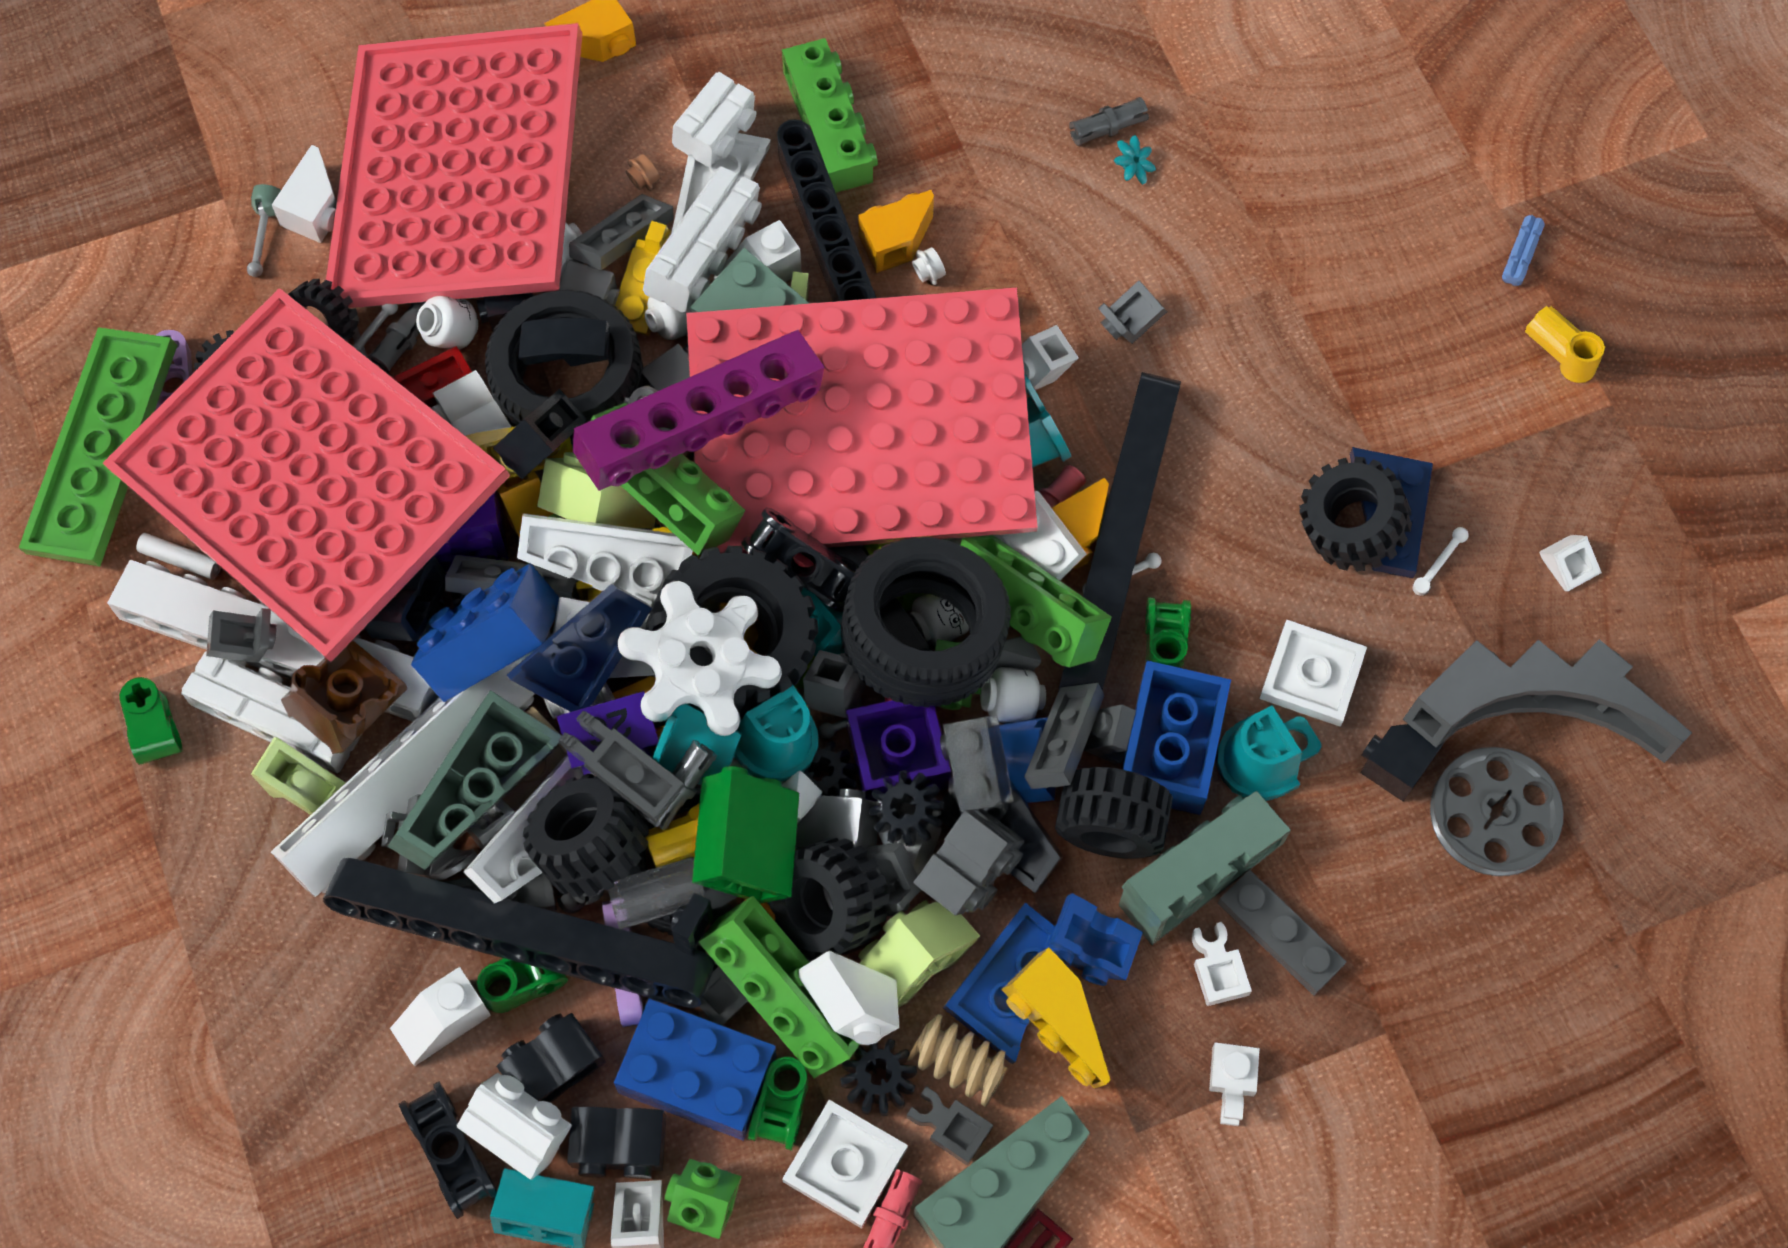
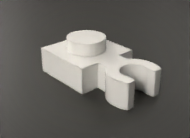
M1222 922L1216 923L1214 927L1217 940L1214 942L1204 940L1200 927L1195 928L1192 933L1194 947L1205 956V958L1197 959L1194 967L1207 1006L1246 997L1252 992L1239 950L1229 952L1225 950L1224 945L1228 934Z

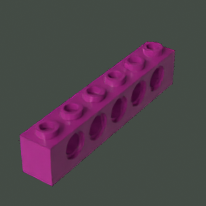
M797 329L574 428L573 453L598 491L611 485H623L635 474L649 468H660L667 464L671 458L686 451L695 452L703 448L714 438L723 434H735L747 423L761 417L770 418L791 403L796 401L804 402L811 399L820 391L825 367ZM770 378H776V379H779L780 381L772 380V379H770ZM734 394H739V395H742V396H744V397H737V396H734ZM696 411H705L707 414H701ZM665 427V428H669V429H671V430H669V431H664V430H660V429H658V428ZM628 444V445H632L633 447H632V448H625V447H622V446H620V445Z

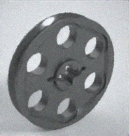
M1488 747L1475 749L1455 759L1439 777L1430 801L1431 822L1441 845L1460 864L1485 875L1510 876L1533 868L1555 846L1563 826V804L1560 793L1552 778L1531 758L1505 748ZM1491 761L1503 763L1508 769V779L1498 781L1491 778L1487 772V763ZM1462 777L1466 779L1471 786L1470 795L1465 797L1455 795L1449 788L1450 778ZM1533 785L1540 788L1544 792L1545 803L1539 806L1528 803L1523 795L1524 787ZM1506 793H1508L1509 797L1502 806V815L1494 819L1485 830L1484 825L1491 817L1489 815L1492 810L1490 807L1495 806L1496 803L1499 804ZM1453 817L1464 819L1470 828L1469 835L1463 838L1452 835L1448 830V820ZM1534 826L1540 829L1544 835V844L1539 847L1527 844L1522 836L1523 828ZM1496 842L1502 845L1506 850V861L1502 863L1490 861L1484 852L1485 844Z

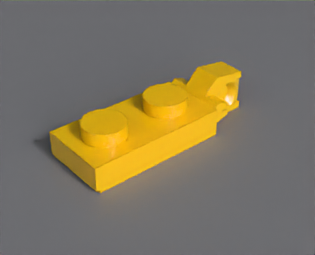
M651 221L645 241L638 239L635 248L632 249L615 304L617 309L621 310L624 316L628 318L634 328V332L646 336L650 335L651 330L645 320V311L648 309L647 303L649 298L643 291L645 273L650 263L669 238L671 232L667 225Z

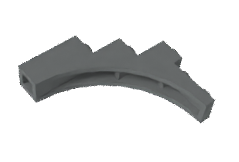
M1600 639L1573 667L1562 660L1557 653L1550 650L1540 640H1537L1511 667L1507 666L1494 652L1488 650L1476 640L1417 698L1403 718L1406 723L1433 746L1438 747L1458 730L1490 717L1526 712H1545L1570 716L1605 727L1637 743L1663 763L1692 734L1674 716L1670 715L1648 697L1644 691L1625 678L1633 666Z

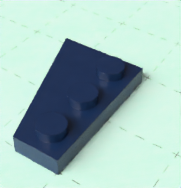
M1352 447L1350 452L1351 463H1354L1355 457H1364L1368 465L1374 459L1381 462L1383 469L1388 467L1394 472L1396 479L1400 481L1412 514L1409 516L1412 522L1411 532H1405L1408 540L1404 547L1397 545L1395 547L1397 555L1392 560L1387 556L1382 558L1381 562L1383 565L1374 569L1371 563L1372 570L1414 578L1417 572L1433 463ZM1361 501L1366 523L1374 515L1377 504Z
M612 583L512 669L507 676L511 681L569 712L590 707L623 656L618 649L620 634L625 629L631 627L640 628L652 607Z

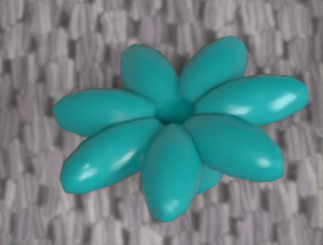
M1136 135L1131 137L1129 144L1123 140L1117 141V146L1123 155L1116 157L1114 162L1125 170L1124 179L1129 181L1136 175L1138 181L1142 185L1147 182L1146 172H1154L1156 170L1155 165L1146 160L1151 154L1152 148L1148 146L1140 149V141Z

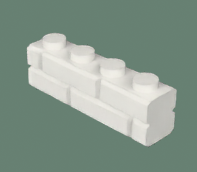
M723 166L718 167L646 269L643 285L644 294L659 302L665 301L666 305L682 313L686 311L693 300L696 301L709 287L710 281L707 280L711 274L716 276L720 274L727 260L726 251L728 248L737 249L745 232V228H743L745 223L747 222L752 225L756 221L762 207V203L757 201L760 191L759 184L744 176L740 178L737 173Z
M207 651L204 652L195 667V672L191 673L182 688V695L191 706L270 743L274 737H277L318 765L335 773L342 770L350 756V751L354 749L362 734L344 752L332 754L326 744L294 717L289 718L281 699L291 688L281 684L283 679L279 675L262 667L257 673L246 668L245 661L206 656Z

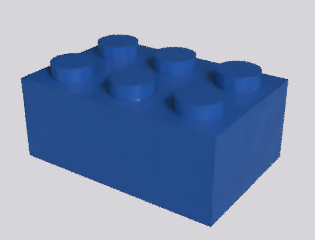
M531 563L517 571L514 568H510L503 572L489 588L484 591L480 587L476 588L466 595L457 607L452 610L449 607H444L434 614L428 622L430 625L428 632L417 643L419 649L411 665L440 699L445 702L529 654L544 643L556 617L559 596Z
M1147 661L1135 707L1136 713L1122 770L1141 774L1166 787L1173 796L1172 809L1201 815L1208 796L1231 679Z
M649 998L620 1066L614 1085L618 1094L744 1141L756 1103L760 1099L767 1070L770 1064L776 1060V1046Z

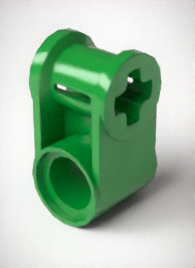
M1148 597L1145 614V635H1147L1146 662L1152 661L1183 668L1188 650V634L1191 619L1190 600H1183L1181 604L1156 602L1154 597ZM1167 651L1176 658L1164 659L1158 655V652Z
M138 677L127 681L120 691L119 699L127 726L128 742L138 765L182 752L181 738L166 696L148 678Z
M503 958L482 969L478 975L477 987L487 1009L495 1013H505L535 998H540L557 991L567 983L568 978L564 974L543 969L544 974H541L538 967ZM506 980L511 983L508 992L502 996H492L488 993L489 987L495 981Z
M781 1057L770 1064L760 1099L756 1103L748 1133L749 1140L756 1141L759 1137L785 1144V1149L793 1151L801 1125L802 1109L809 1082L805 1067L799 1060L793 1057ZM786 1070H792L800 1076L798 1086L791 1091H782L775 1086L777 1076Z

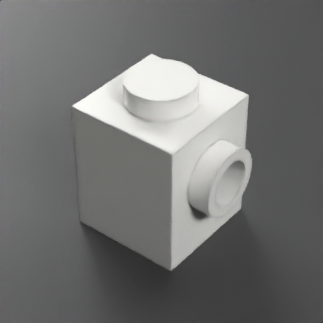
M1057 325L1030 336L1022 344L1024 372L1032 382L1035 390L1055 382L1079 358Z

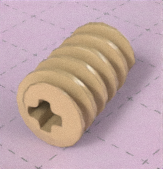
M941 1014L936 1015L922 1030L907 1061H910L919 1053L918 1068L923 1071L935 1063L933 1075L938 1080L950 1071L949 1085L953 1089L966 1080L965 1095L971 1098L977 1092L983 1090L981 1105L986 1107L1008 1067L1004 1066L1006 1051L1001 1049L992 1058L988 1057L990 1042L984 1041L978 1048L974 1049L972 1048L974 1033L969 1032L961 1040H958L956 1038L958 1024L954 1022L943 1031L941 1030L943 1016Z

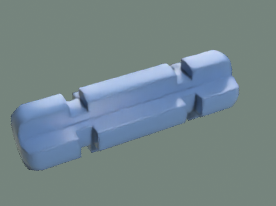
M1528 215L1524 218L1502 275L1505 283H1511L1513 286L1522 284L1545 225L1542 218H1536L1533 215Z

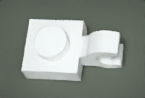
M1214 1043L1212 1047L1209 1091L1223 1093L1220 1124L1239 1126V1120L1243 1119V1095L1254 1097L1257 1092L1260 1048Z

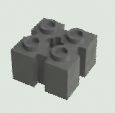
M984 809L976 811L965 810L945 837L944 844L936 854H933L913 883L955 916L963 914L965 911L973 913L977 908L983 910L998 891L993 886L997 876L999 877L1003 872L1007 875L1010 874L1021 860L1023 853L1019 849L1025 840Z

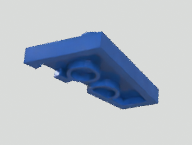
M1027 903L1022 905L943 1006V1009L981 1040L990 1042L989 1046L997 1053L1001 1049L1006 1051L1005 1059L1011 1064H1014L1017 1060L1021 1048L1020 1044L1030 1020L1028 1018L1025 1020L1021 1019L1009 1008L1006 1003L1009 997L1001 989L1039 952L1049 947L1055 929L1052 923Z

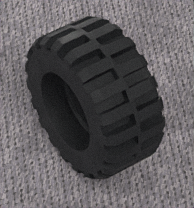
M728 545L725 553L720 554L719 548L713 547L703 550L699 559L697 556L691 555L681 562L678 570L671 571L652 605L645 630L656 631L665 625L667 614L661 603L660 595L665 585L673 581L686 583L692 590L694 600L700 608L712 603H728L733 597L740 595L753 599L758 608L757 619L763 625L768 637L769 650L766 656H770L778 661L782 675L780 681L769 689L760 688L755 685H744L736 690L734 704L740 714V720H742L745 713L780 692H784L792 685L795 687L816 650L817 645L813 640L818 634V620L810 618L815 610L813 600L810 596H802L801 592L805 585L798 576H794L791 579L785 573L787 565L778 559L774 564L765 560V552L753 549L750 555L742 553L741 546ZM704 647L690 648V657L695 664L707 666L713 662L712 655Z

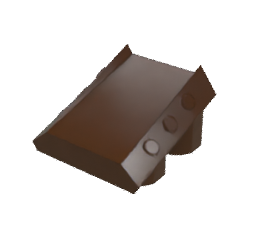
M352 640L332 662L324 657L316 666L303 665L296 670L292 676L291 690L281 699V702L289 718L294 717L326 744L332 754L344 752L407 690L406 683Z

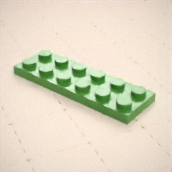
M98 327L19 545V549L25 554L101 566L128 486L115 476L103 462L155 411L178 346L172 338Z

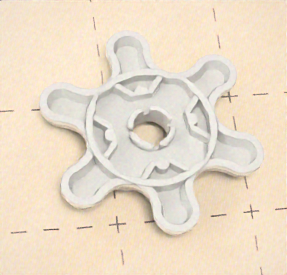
M681 581L670 582L665 585L660 595L661 603L667 614L665 625L656 631L631 627L625 629L618 639V649L625 658L646 662L655 672V684L651 690L644 694L641 700L640 707L642 713L651 721L662 722L667 720L678 706L693 704L704 712L707 725L712 732L720 736H729L737 730L740 724V714L734 704L736 690L744 685H755L767 689L774 687L780 681L782 675L781 667L776 659L752 652L744 641L745 631L754 624L758 617V608L753 599L748 596H736L729 600L722 611L711 613L709 610L700 608L696 604L693 592L686 583ZM697 646L709 647L713 662L707 666L695 664L690 657V648L692 649Z

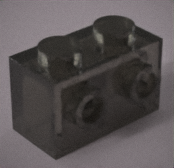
M985 716L944 724L945 734L940 737L941 750L946 761L950 760L953 777L948 780L949 794L954 804L958 803L959 812L1013 802L998 716Z

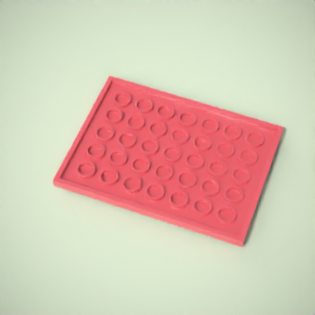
M578 23L358 46L326 280L332 282V290L340 286L344 289L340 296L343 299L348 296L351 297L353 302L348 305V308L426 302L434 296L465 299L559 290L582 43V31Z
M1017 287L686 313L690 377L797 329L825 367L820 391L811 399L804 402L796 401L783 407L774 416L758 418L747 423L737 433L732 435L723 434L710 440L703 448L694 452V461L701 468L702 472L720 488L730 493L732 498L745 509L729 541L717 546L720 554L725 553L728 545L741 546L742 553L750 554L744 549L741 542L746 536L751 537L762 521L761 513L766 507L781 513L796 527L828 548L884 544L915 537L950 539L1037 532ZM770 378V379H772V380L780 381L779 379H776V378ZM734 394V396H737V397H744V396L739 395V394ZM696 411L701 414H707L705 411ZM773 531L770 532V534L768 535V537L766 538L765 541L768 540V538L771 536V534L773 533Z
M280 288L103 462L115 476L330 662L343 651L510 477L504 466Z

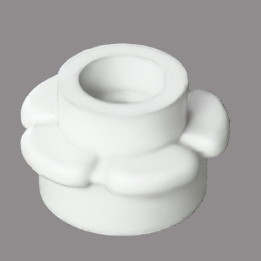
M933 247L925 251H916L917 259L912 261V264L919 279L923 283L929 280L932 285H936V280L946 275L939 255Z

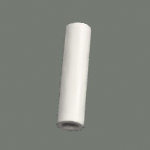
M143 533L136 545V550L139 553L212 580L218 576L221 569L207 555L148 533Z

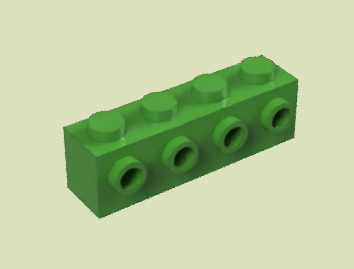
M826 38L782 49L783 74L801 121L808 124L813 133L835 192L873 183V167L878 165L876 151L872 143L866 144L863 136L866 134L864 120L860 112L854 113L851 105L854 104L852 89L849 82H842L840 77L842 66L837 51H830Z
M623 403L608 410H605L603 412H600L596 415H593L591 421L605 414H608L614 410H617L621 407H624L627 404ZM628 444L620 445V446L625 447V448H632V447H633L632 445H628ZM683 454L671 458L667 464L660 468H649L635 474L628 482L620 485L698 556L705 549L717 547L729 541L745 512V509L732 498L730 493L720 488L702 472L696 463L690 461Z
M994 535L962 538L960 545L972 550L976 555L983 558L992 567L991 569L995 570L998 577L1001 578L1009 596L1011 608L1010 626L1020 632L1021 637L1025 641L1038 645L1051 654L1052 659L1056 663L1069 668L1096 659L1112 616Z
M751 896L718 917L698 942L813 1078L850 1059L860 1044L851 1038L834 1032L799 978V969L810 962L757 899Z

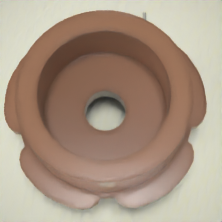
M644 154L639 155L635 159H628L630 168L626 170V174L631 182L639 190L644 186L650 191L653 190L654 187L652 185L659 181L661 177L652 162Z

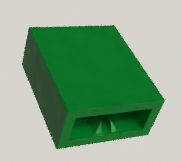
M736 766L723 767L720 773L702 777L692 883L744 899L754 896L759 903L791 897L800 793L782 787V782L772 778L759 779L748 775L747 769Z

